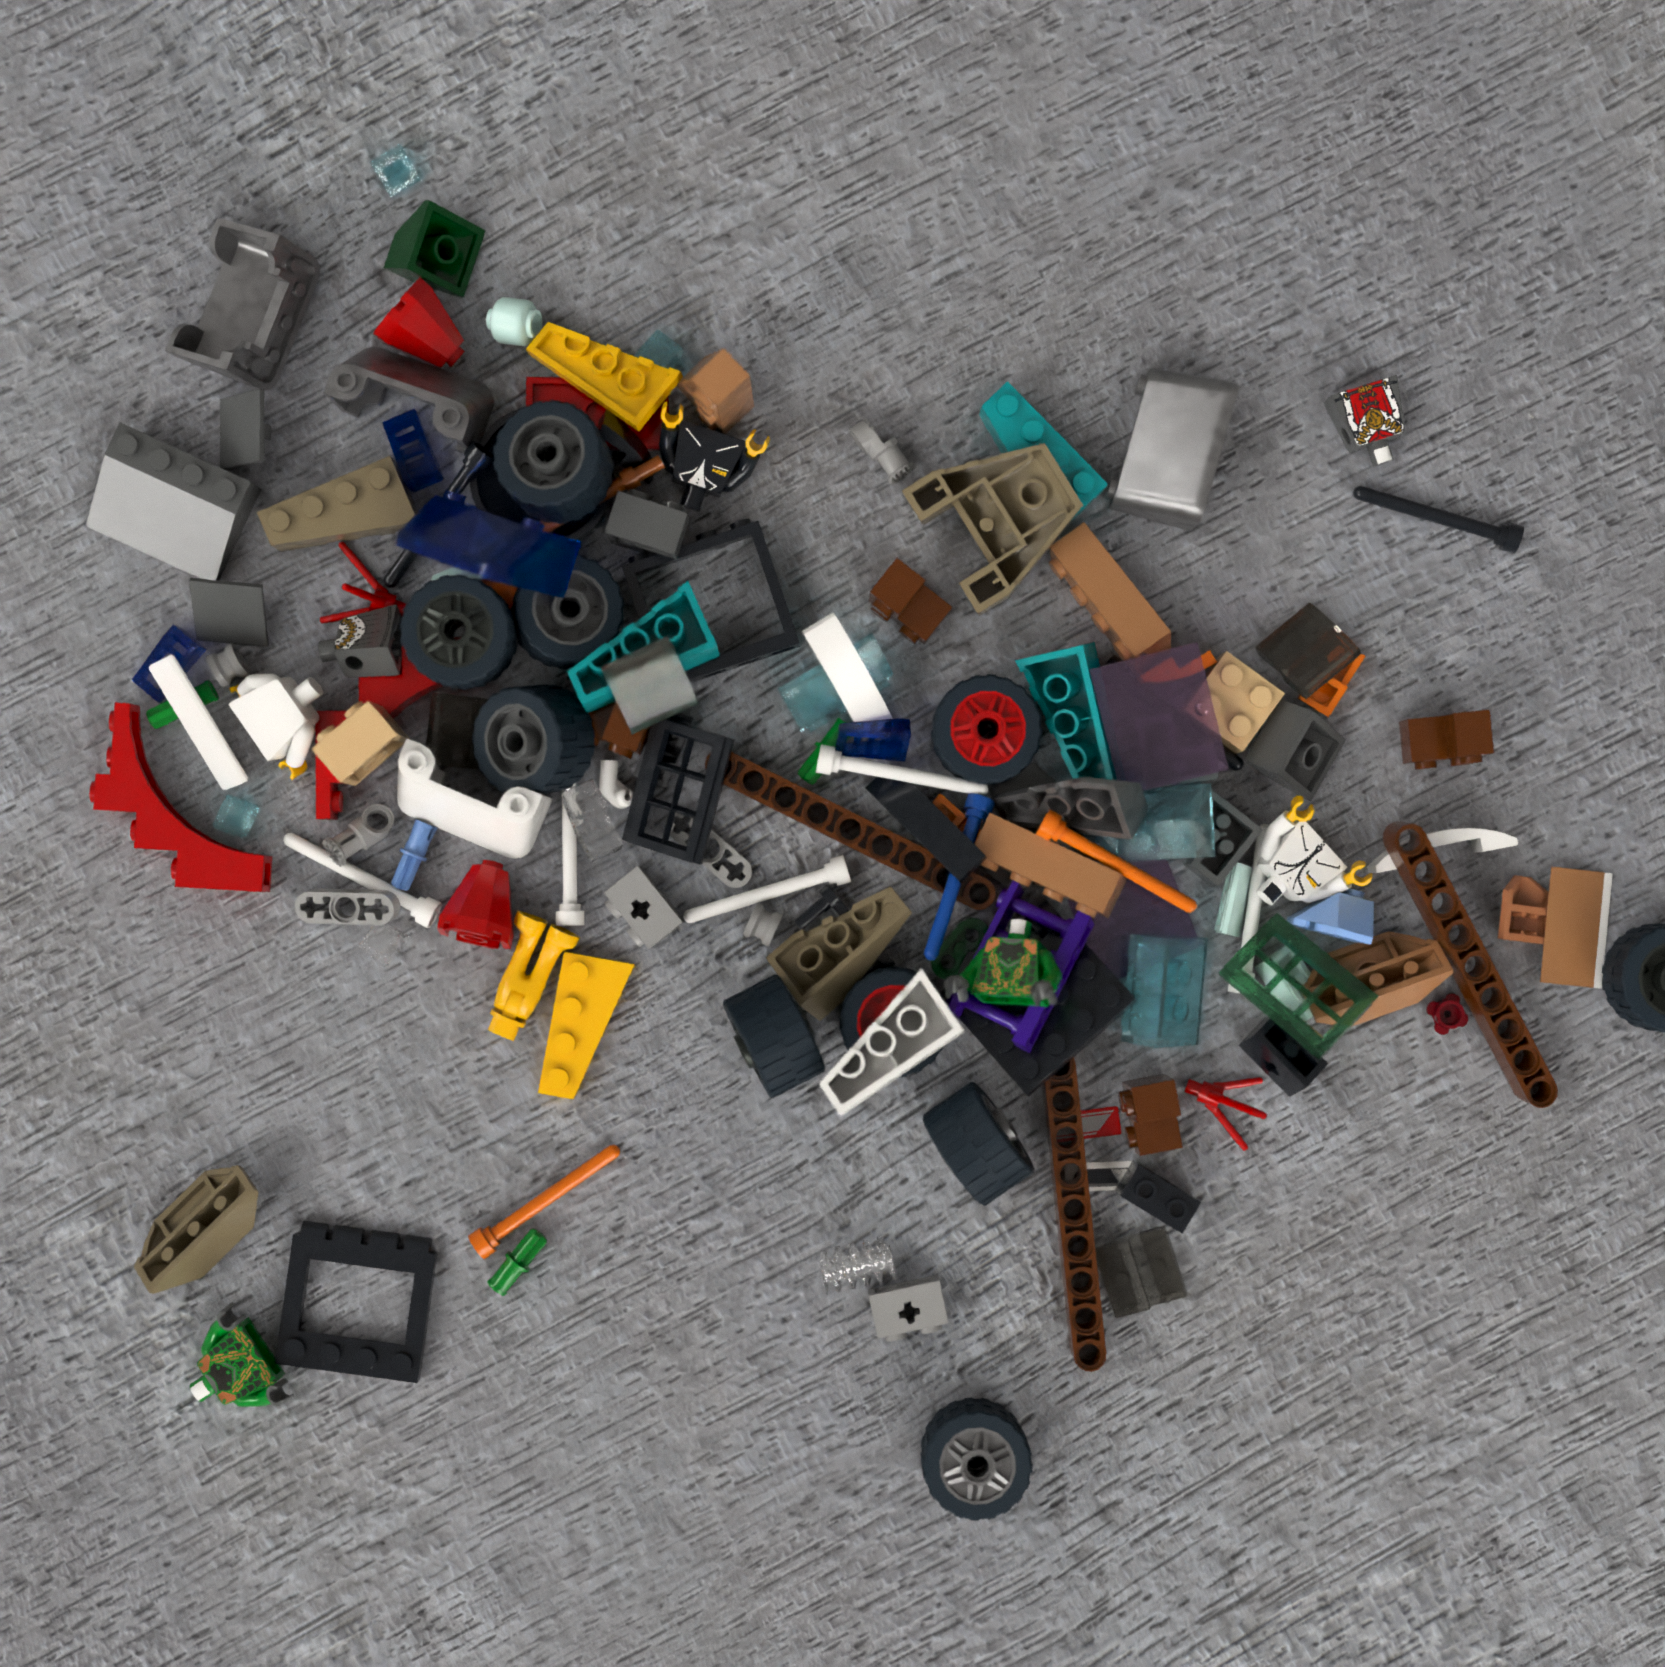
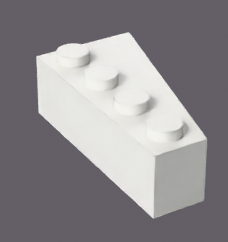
M922 969L819 1083L839 1115L843 1116L964 1033L963 1028Z

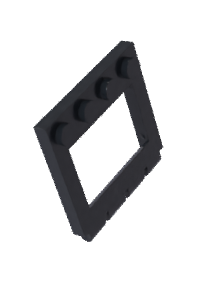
M303 1221L301 1233L293 1234L275 1364L418 1383L421 1376L438 1252L431 1251L432 1238L406 1235L404 1247H399V1233L371 1230L368 1242H364L365 1229L335 1225L333 1237H328L329 1224ZM310 1260L415 1273L405 1345L300 1331Z

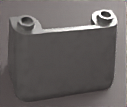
M217 218L209 244L212 255L223 262L198 327L186 323L178 325L172 332L165 351L179 359L249 386L270 390L280 379L317 285L320 266L312 255L280 234Z
M373 346L365 348L333 369L323 392L342 412L359 417L361 409L367 405L376 404L381 406L387 390L435 406L432 418L435 428L445 437L456 440L458 442L457 450L460 453H464L471 441L479 443L484 435L494 406L492 393L481 382Z
M1149 369L1146 375L1140 374L1134 393L1140 396V406L1122 470L1118 478L1111 476L1107 488L1106 497L1111 498L1109 509L1191 532L1200 523L1207 505L1238 394L1239 384L1222 379L1157 369Z

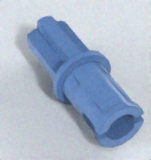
M418 819L415 820L408 841L404 848L399 850L403 855L392 878L391 885L403 891L410 889L421 861H427L425 855L437 827Z

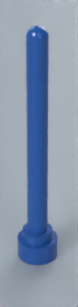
M971 793L967 795L963 807L964 811H966L965 818L967 819L963 833L975 844L980 825L985 823L989 813H992L995 802L983 795ZM949 873L924 950V956L928 960H935L939 955L962 884L951 873Z

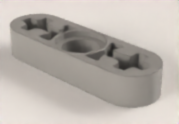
M675 813L674 819H675L677 816H678L679 818H682V819L685 818L686 816L681 815V814H678V813ZM690 818L691 820L688 823L690 828L694 818ZM673 822L670 836L680 845L686 846L689 835L684 831L676 834L674 829L677 825ZM711 829L709 838H713L719 843L720 850L716 857L712 859L704 858L702 864L727 886L732 888L745 886L752 877L751 864ZM727 849L732 853V856L727 858L729 862L733 865H738L741 862L745 866L742 872L746 876L742 881L738 878L730 881L728 879L730 871L723 864L719 871L713 867L715 863L723 858Z
M313 888L297 897L295 912L306 923L384 925L398 916L400 902L397 896L388 890ZM342 897H348L355 903L356 911L353 916H347L341 912L339 903ZM312 899L315 904H326L329 902V908H321L314 912L313 908L307 907V902ZM381 900L382 905L389 908V911L383 915L379 909H369L365 912L366 905L372 906Z

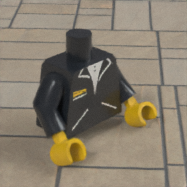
M667 402L662 406L661 418L663 423L661 426L659 450L665 466L664 469L673 475L672 482L685 486L680 505L684 506V508L700 512L705 493L720 497L722 492L734 491L751 476L760 458V454L766 450L770 443L769 436L762 445L754 442L753 436L757 429L752 430L746 441L682 420L684 412L682 404H680L679 413L676 415L667 413Z

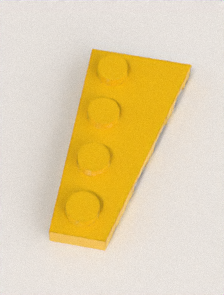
M550 322L545 324L526 348L531 357L638 432L683 378L682 372L671 367L669 369L654 364V361L642 356L637 358L621 352V349L609 344L605 346L594 342L588 336Z
M564 951L538 1093L568 1099L575 1098L635 964Z

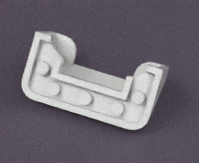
M406 738L398 759L397 800L402 812L508 858H522L531 851L553 798L527 788L514 787L504 793L498 807L495 808L443 786L448 773L441 770L437 764L436 755L439 750Z

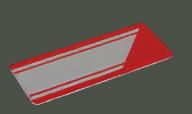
M1117 1106L1081 1111L1084 1139L1121 1134ZM1070 1127L1061 1128L1056 1135L1057 1143L1073 1141L1074 1130Z

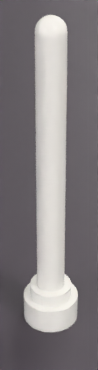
M823 744L820 746L816 773L830 775L831 772L838 773L839 770L966 794L973 793L984 796L988 793V785L978 784V782L974 781L969 782L949 775L842 756V752L835 751L833 746Z
M576 783L567 790H562L563 904H559V911H556V926L585 925L584 911H581V904H577Z
M1261 824L1259 826L1263 831L1256 838L1238 971H1234L1233 977H1229L1228 992L1257 995L1258 981H1255L1256 974L1252 973L1262 899L1256 890L1265 882V875L1258 868L1257 862L1261 858L1260 847L1264 830L1268 824Z
M287 833L283 838L286 846L369 890H388L394 893L399 899L400 906L411 911L410 915L415 917V922L426 928L432 926L441 910L442 903L429 896L426 899L421 896L417 899L347 861L346 864L339 867V865L332 861V858L330 859L331 853L327 854L323 848L294 833Z
M844 855L830 858V862L824 864L822 869L688 909L684 912L683 919L687 923H694L828 881L830 885L837 883V886L850 883L851 878Z

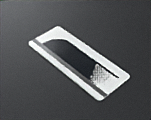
M1132 1161L1086 1162L1089 1191L1115 1190ZM1074 1163L1064 1165L1065 1181L1073 1180L1078 1174V1166Z

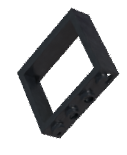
M746 518L730 524L731 530L717 534L716 530H709L696 536L697 541L686 545L682 543L677 560L659 554L649 557V554L646 552L628 558L629 564L622 566L638 617L641 619L649 613L637 575L750 537L753 538L784 633L720 654L717 658L661 681L665 692L800 647L759 521L751 523L750 519Z

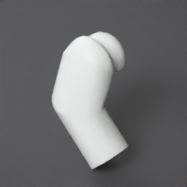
M600 760V794L616 808L625 809L629 807L634 792L617 779L618 761Z

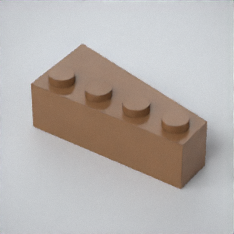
M724 348L708 356L706 355L676 386L696 406V410L700 414L698 418L708 429L714 431L718 429L723 434L731 430L754 408L750 375Z
M1085 522L1050 546L1051 561L1048 562L1049 566L1060 580L1062 578L1066 579L1071 586L1070 592L1080 606L1086 607L1092 615L1091 619L1101 633H1105L1117 654L1126 662L1136 678L1171 653L1170 629Z
M989 813L975 842V845L987 857L980 864L981 866L997 872L998 868L1001 867L1011 872L1009 879L1028 888L1032 882L1044 888L1043 895L1062 903L1064 898L1077 904L1075 910L1085 913L1092 918H1095L1096 914L1107 919L1109 918L1127 881L1121 873L1050 840L1047 841L1035 833L992 813Z

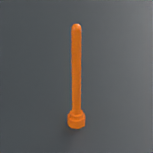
M1049 809L1036 831V835L1047 841L1052 839L1057 842L1059 839L1108 868L1121 873L1122 876L1188 913L1195 911L1197 904L1194 899L1066 827L1067 822L1061 820L1063 816Z
M617 1145L608 1146L494 1227L487 1226L485 1229L480 1227L468 1235L476 1252L483 1259L496 1252V1246L501 1244L500 1239L620 1155L619 1147Z

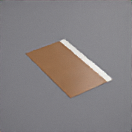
M1551 866L1540 982L1602 989V966L1604 965L1613 873Z

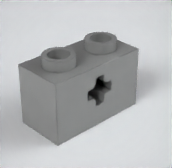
M636 866L604 892L608 898L604 904L616 919L623 916L631 926L627 933L638 947L645 944L648 949H651L685 922L641 866ZM637 900L640 903L648 902L650 904V907L647 909L648 918L644 916L635 917L633 912L636 911L637 907L634 903Z
M938 1274L868 1289L878 1338L885 1337L886 1341H896L906 1338V1332L921 1330L922 1334L933 1333L942 1330L943 1324L949 1323ZM911 1302L912 1307L916 1308L913 1310L914 1316L907 1317L906 1313L902 1311L904 1310V1303Z

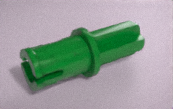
M209 679L194 687L204 705L219 700V695ZM168 700L148 709L146 712L148 721L154 729H159L179 719Z
M837 718L835 724L821 742H815L816 748L798 770V776L808 784L814 785L822 775L821 773H816L821 744L833 746L835 751H840L856 731L842 719Z
M535 1228L530 1229L512 1252L508 1251L505 1254L507 1259L487 1281V1284L496 1293L505 1296L523 1272L527 1273L530 1270L528 1265L547 1243L545 1235Z

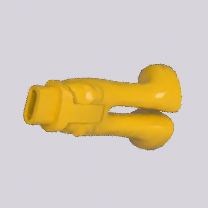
M518 910L514 917V924L520 931L519 940L511 961L499 983L494 1000L495 1008H492L490 1012L493 1018L488 1027L490 1032L514 1041L519 1028L525 1027L526 1020L531 1016L539 1003L558 957L564 950L573 949L580 939L577 934L561 926H556V924H551L532 972L527 975V965L540 937L544 933L548 921Z

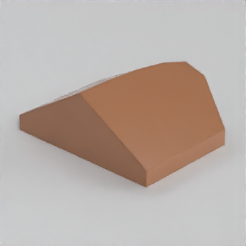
M1514 875L1503 889L1498 939L1544 945L1549 892L1531 877Z

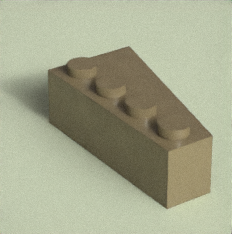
M391 456L257 512L270 545L281 552L326 545L327 543L358 540L362 537L395 534V532L414 531L418 530L423 523L400 467Z

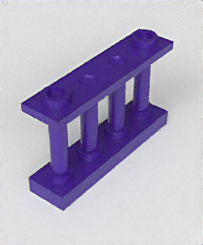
M1013 880L1009 889L1004 888L1001 891L996 902L998 910L974 957L985 947L990 937L1008 938V932L1005 929L1014 912L1061 933L1060 937L1063 940L1058 950H1052L1051 953L1062 973V978L1055 993L1056 998H1058L1095 924L1091 916L1077 911L1074 919L1068 918L1065 920L1022 900L1021 897L1024 891L1020 883ZM971 990L967 991L968 1000L966 1002H960L957 993L952 994L949 999L947 998L948 1008L955 1017L960 1018L964 1008H967L1010 1029L1011 1034L1014 1035L1013 1043L1016 1047L1028 1053L1032 1050L1054 1006L1050 1003L1049 1007L1029 1006L1024 1016L1020 1014L1017 1017L992 1004L982 1003L972 995Z

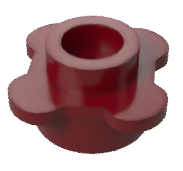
M1449 993L1445 999L1439 1002L1431 1001L1426 1007L1427 1014L1431 1015L1435 1022L1434 1030L1438 1034L1445 1035L1449 1032V1029H1455L1459 1026L1464 1027L1468 1022V1015L1460 1004V997L1456 994ZM1445 1011L1450 1012L1449 1017L1444 1016Z

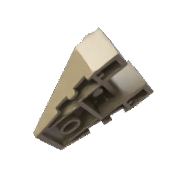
M1045 443L979 461L967 462L966 464L947 469L935 470L902 490L923 525L954 506L989 562L987 566L959 583L979 616L1008 599L1083 506Z

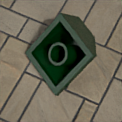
M425 200L394 234L384 268L414 283L420 277L432 289L464 298L486 230L430 200Z

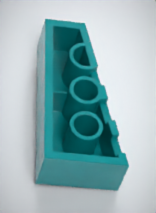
M1008 381L981 406L979 416L1001 454L1043 443L1046 444L1083 504L1070 523L1107 487L1108 483Z
M688 581L677 588L678 591L665 601L661 600L653 606L651 611L637 622H632L624 628L622 633L608 644L604 643L567 671L586 714L615 702L617 698H625L720 656L715 639Z
M1095 642L1015 660L1020 672L1024 673L1030 685L1029 690L1034 700L1038 702L1047 720L1045 723L1050 733L1054 734L1061 748L1060 753L1072 778L1088 777L1126 781Z

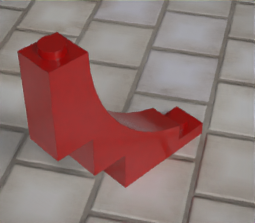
M454 637V640H458L462 637ZM402 646V674L395 676L358 677L359 701H362L364 704L367 701H371L383 706L393 719L422 696L443 687V685L432 681L415 669V665L408 660L405 654L404 646ZM347 710L316 711L320 719L315 724V745L319 743L316 738L322 731L331 725H334L336 728L347 719L344 716ZM315 754L316 819L338 820V812L343 811V793L338 791V784L343 783L336 779Z

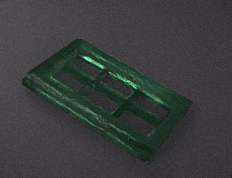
M1278 913L1272 916L1219 972V976L1319 1060L1378 999L1376 993ZM1273 936L1296 954L1283 968L1260 950ZM1254 955H1257L1277 972L1276 976L1265 987L1242 969ZM1301 960H1304L1325 978L1313 992L1289 974ZM1283 979L1287 980L1307 997L1295 1011L1291 1010L1271 993ZM1331 984L1354 1002L1342 1016L1318 998ZM1313 1003L1336 1021L1323 1036L1300 1017Z

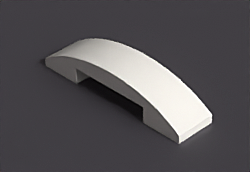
M831 613L802 631L803 635L829 677L862 739L865 741L894 723L893 718L836 615Z
M1460 828L1426 833L1433 847L1470 840L1473 853L1518 845L1516 837L1487 829ZM1410 838L1400 842V846L1402 848L1409 843ZM1387 850L1367 866L1368 873H1380L1397 869Z

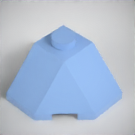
M1350 888L1342 893L1338 892L1326 899L1311 903L1287 917L1286 924L1353 943L1372 944L1374 902L1363 899L1365 892Z

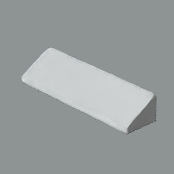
M169 654L149 666L150 672L223 790H227L248 781L246 773L174 654Z

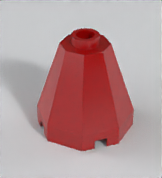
M420 277L405 292L397 305L389 311L373 332V335L384 344L438 368H442L445 363L452 367L465 352L460 347L464 342L463 337L431 286Z
M482 860V864L472 865L440 914L437 924V930L440 934L448 937L451 930L457 933L455 940L463 943L498 949L501 942L504 949H511L514 930L510 875L507 871L503 870V864L491 860Z

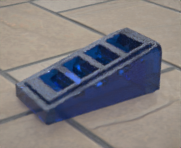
M415 409L382 422L403 481L411 492H417L444 480L437 458ZM411 426L415 429L399 437L396 436L397 432ZM419 440V443L414 444L405 449L401 448V446ZM424 453V457L410 463L407 462L408 459Z
M173 624L132 678V681L161 704L166 696L161 688L157 689L146 679L151 673L149 666L164 658L169 652L172 655L174 654L186 674L207 649L180 626ZM176 642H179L187 649L184 655L173 647Z
M895 718L839 723L835 751H841L842 756L905 762L911 738L910 719ZM847 736H854V741L846 743ZM862 737H865V738H868V740H867V741H861V738H862Z

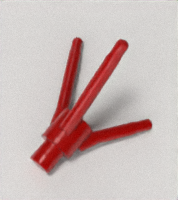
M339 542V548L374 588L375 592L373 594L346 583L342 584L344 591L371 601L370 606L320 617V623L341 621L346 617L391 605H397L403 617L406 603L396 600V595L388 593V590L376 580L345 542Z
M1261 1077L1228 1082H1213V1084L1204 1081L1202 1084L1192 1079L1188 1080L1184 1092L1196 1096V1101L1204 1103L1205 1107L1214 1114L1243 1151L1248 1149V1145L1218 1108L1219 1103L1261 1119L1267 1118L1265 1112L1223 1095L1224 1090L1262 1084L1263 1079Z

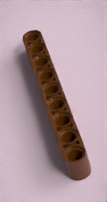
M733 752L731 753L732 767L729 773L725 775L723 785L943 894L945 888L938 884L936 876L938 871L944 866L926 848ZM710 753L705 760V770L707 769ZM750 772H758L764 777V784L758 791H748L744 786V778ZM787 787L796 793V801L792 806L784 808L777 804L775 797L780 789ZM817 803L823 804L829 813L826 821L820 824L811 822L807 814L808 809ZM848 819L858 822L861 830L859 836L853 840L842 837L839 830L842 822ZM879 835L887 836L892 842V850L886 856L877 855L872 849V841ZM911 851L919 852L924 858V866L918 872H911L904 865L905 856ZM972 872L962 882L956 901L973 909H986L995 900V887L986 878ZM976 883L983 884L988 890V897L981 904H975L969 898V890Z
M1402 821L1390 823L1383 832L1384 845L1433 939L1439 942L1452 966V975L1514 1094L1519 1099L1537 1108L1550 1106L1557 1098V1085L1425 831L1413 823ZM1407 829L1410 834V841L1402 848L1399 843V836ZM1424 861L1426 873L1422 878L1418 879L1416 868L1419 863ZM1440 893L1443 898L1442 905L1439 909L1434 910L1432 900ZM1454 925H1457L1459 935L1451 942L1449 931ZM1473 956L1475 958V966L1473 970L1467 973L1465 964ZM1487 988H1490L1491 998L1483 1004L1482 994ZM1507 1019V1029L1499 1035L1498 1026L1501 1021ZM1523 1050V1060L1515 1066L1514 1058L1519 1051ZM1539 1081L1538 1092L1531 1096L1532 1085Z
M1073 1057L1067 1063V1067L1062 1073L1054 1074L1042 1087L1070 1351L1080 1369L1093 1372L1100 1369L1106 1361V1345L1077 1070ZM1067 1091L1070 1094L1071 1102L1065 1109L1053 1107L1052 1100L1057 1092ZM1064 1127L1072 1128L1075 1133L1073 1141L1067 1145L1058 1144L1056 1140L1058 1131ZM1068 1163L1076 1164L1078 1166L1077 1176L1070 1181L1061 1179V1168ZM1078 1199L1082 1203L1080 1213L1073 1217L1065 1215V1204L1069 1200ZM1080 1235L1085 1237L1086 1245L1081 1251L1071 1252L1068 1250V1242L1073 1236ZM1077 1272H1087L1090 1278L1086 1286L1082 1288L1072 1286V1278ZM1090 1308L1093 1310V1317L1088 1323L1081 1324L1075 1321V1315L1080 1309ZM1086 1344H1093L1097 1346L1095 1356L1088 1360L1080 1358V1349Z

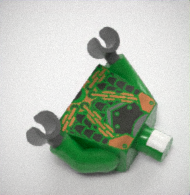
M1022 919L1010 920L1008 938L990 937L985 947L977 953L959 976H950L944 981L946 998L949 999L952 994L957 993L960 1002L968 1000L967 991L971 990V993L982 1003L1049 1007V1003L1051 1005L1057 1003L1055 993L1062 978V973L1053 954L1038 940L1030 939L1032 923Z
M232 1302L218 1313L217 1319L209 1328L201 1346L203 1357L197 1362V1366L203 1376L190 1384V1390L199 1402H203L213 1394H216L223 1405L234 1402L239 1407H263L271 1404L273 1406H280L294 1398V1394L287 1395L283 1391L282 1386L288 1383L286 1378H281L286 1373L280 1364H275V1356L250 1318H246L244 1314L241 1317H236L233 1314L232 1307L235 1304Z

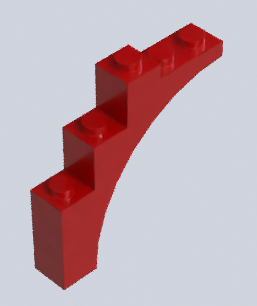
M115 702L114 711L112 710L109 715V730L113 732L112 746L108 747L106 754V763L108 768H110V774H95V781H92L89 790L90 801L94 803L93 810L136 813V820L132 821L130 827V837L134 841V848L177 851V858H174L171 864V877L175 879V887L270 892L273 856L248 853L219 843L187 821L162 792L147 762L141 736L140 706Z

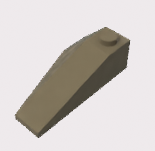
M890 886L853 904L850 911L836 918L831 915L823 919L821 925L807 932L802 929L792 934L766 959L798 1004L821 1021L844 1001L849 990L866 974L912 914V911Z

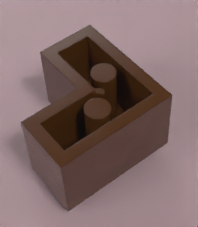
M896 558L870 591L869 602L872 606L870 610L883 621L887 622L891 618L900 625L901 628L898 632L911 643L916 644L919 640L925 645L951 612L952 606L924 585L926 581L924 578Z
M617 698L615 702L589 713L595 732L594 745L598 746L601 740L609 743L608 750L629 759L632 758L633 753L640 755L643 745L647 741L655 714L651 710Z
M1490 710L1458 712L1444 716L1399 721L1403 764L1414 763L1415 770L1437 768L1436 761L1450 760V766L1483 762V755L1494 753Z
M1165 1074L1122 1081L1123 1091H1118V1098L1122 1113L1126 1112V1115L1129 1116L1130 1126L1125 1127L1128 1147H1134L1135 1152L1140 1156L1183 1148L1177 1117L1181 1116L1175 1080Z

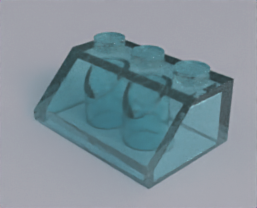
M871 633L854 643L853 646L879 693L891 686L888 680L893 677V672L874 635ZM821 664L778 688L779 696L800 731L808 728L810 733L826 725L829 722L826 716L836 710H839L841 715L848 712Z
M1211 783L1152 789L1143 788L1149 810L1132 840L1095 835L1096 844L1127 862L1215 857Z
M1153 933L1130 935V944L1127 950V979L1124 986L1134 995L1137 1002L1123 1014L1121 1020L1122 1042L1153 1048L1198 1045L1208 938Z

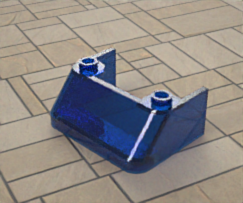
M445 490L444 496L435 495L398 530L394 544L398 547L485 579L565 598L581 545L580 541L544 531L545 523L523 517L521 524L479 510L475 505L465 503L467 496Z

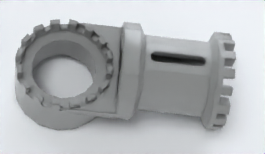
M864 418L851 427L849 432L861 451L866 456L869 455L873 461L877 460L889 477L888 483L893 485L899 479H903L902 474L906 477L907 474L911 473L916 468V465L913 462H908L897 446L899 441L896 437L882 443L880 436H877V431L873 430V426L869 427L871 423H867L868 419Z
M372 804L368 806L361 816L347 824L348 828L332 839L327 837L323 840L322 844L326 849V853L331 852L330 859L332 858V861L339 865V867L346 864V859L359 850L363 849L366 851L386 838L393 827L394 815L385 805ZM372 814L383 815L387 820V826L381 830L372 829L367 823V818Z

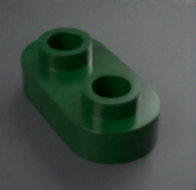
M975 917L962 919L943 939L938 957L935 960H930V967L933 973L943 980L950 976L958 975L962 961L969 951L976 953L980 941L989 928L988 925ZM970 928H974L978 932L977 939L972 942L967 941L965 938V933ZM945 955H951L954 958V964L950 968H944L941 964V960Z

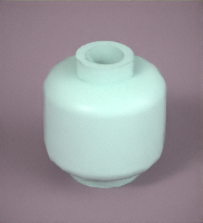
M501 297L495 302L493 308L488 310L486 325L498 343L528 346L542 329V315L530 300Z

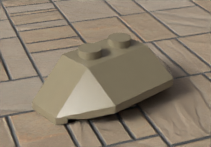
M236 1165L231 1166V1168L206 1170L154 1220L144 1242L141 1257L137 1258L134 1269L149 1293L155 1294L202 1278L254 1228L259 1191L243 1167Z

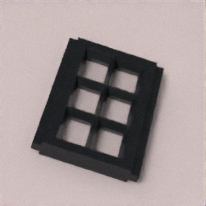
M654 715L622 840L701 865L705 856L735 739ZM669 734L687 739L680 767L663 762ZM694 741L712 746L705 775L687 769ZM660 769L678 774L671 803L653 798ZM685 777L703 782L696 811L678 806ZM651 805L669 811L662 838L644 833ZM675 813L694 818L686 846L668 841Z

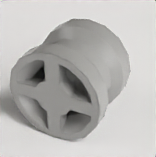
M234 643L226 645L224 651L219 654L211 653L206 656V661L212 674L224 688L231 684L232 679L238 676L244 678L250 674L243 655Z
M757 903L743 935L749 938L755 936L761 939L762 944L769 947L783 914L768 912L765 910L764 905Z

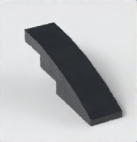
M876 777L866 787V790L960 883L987 858L912 783Z

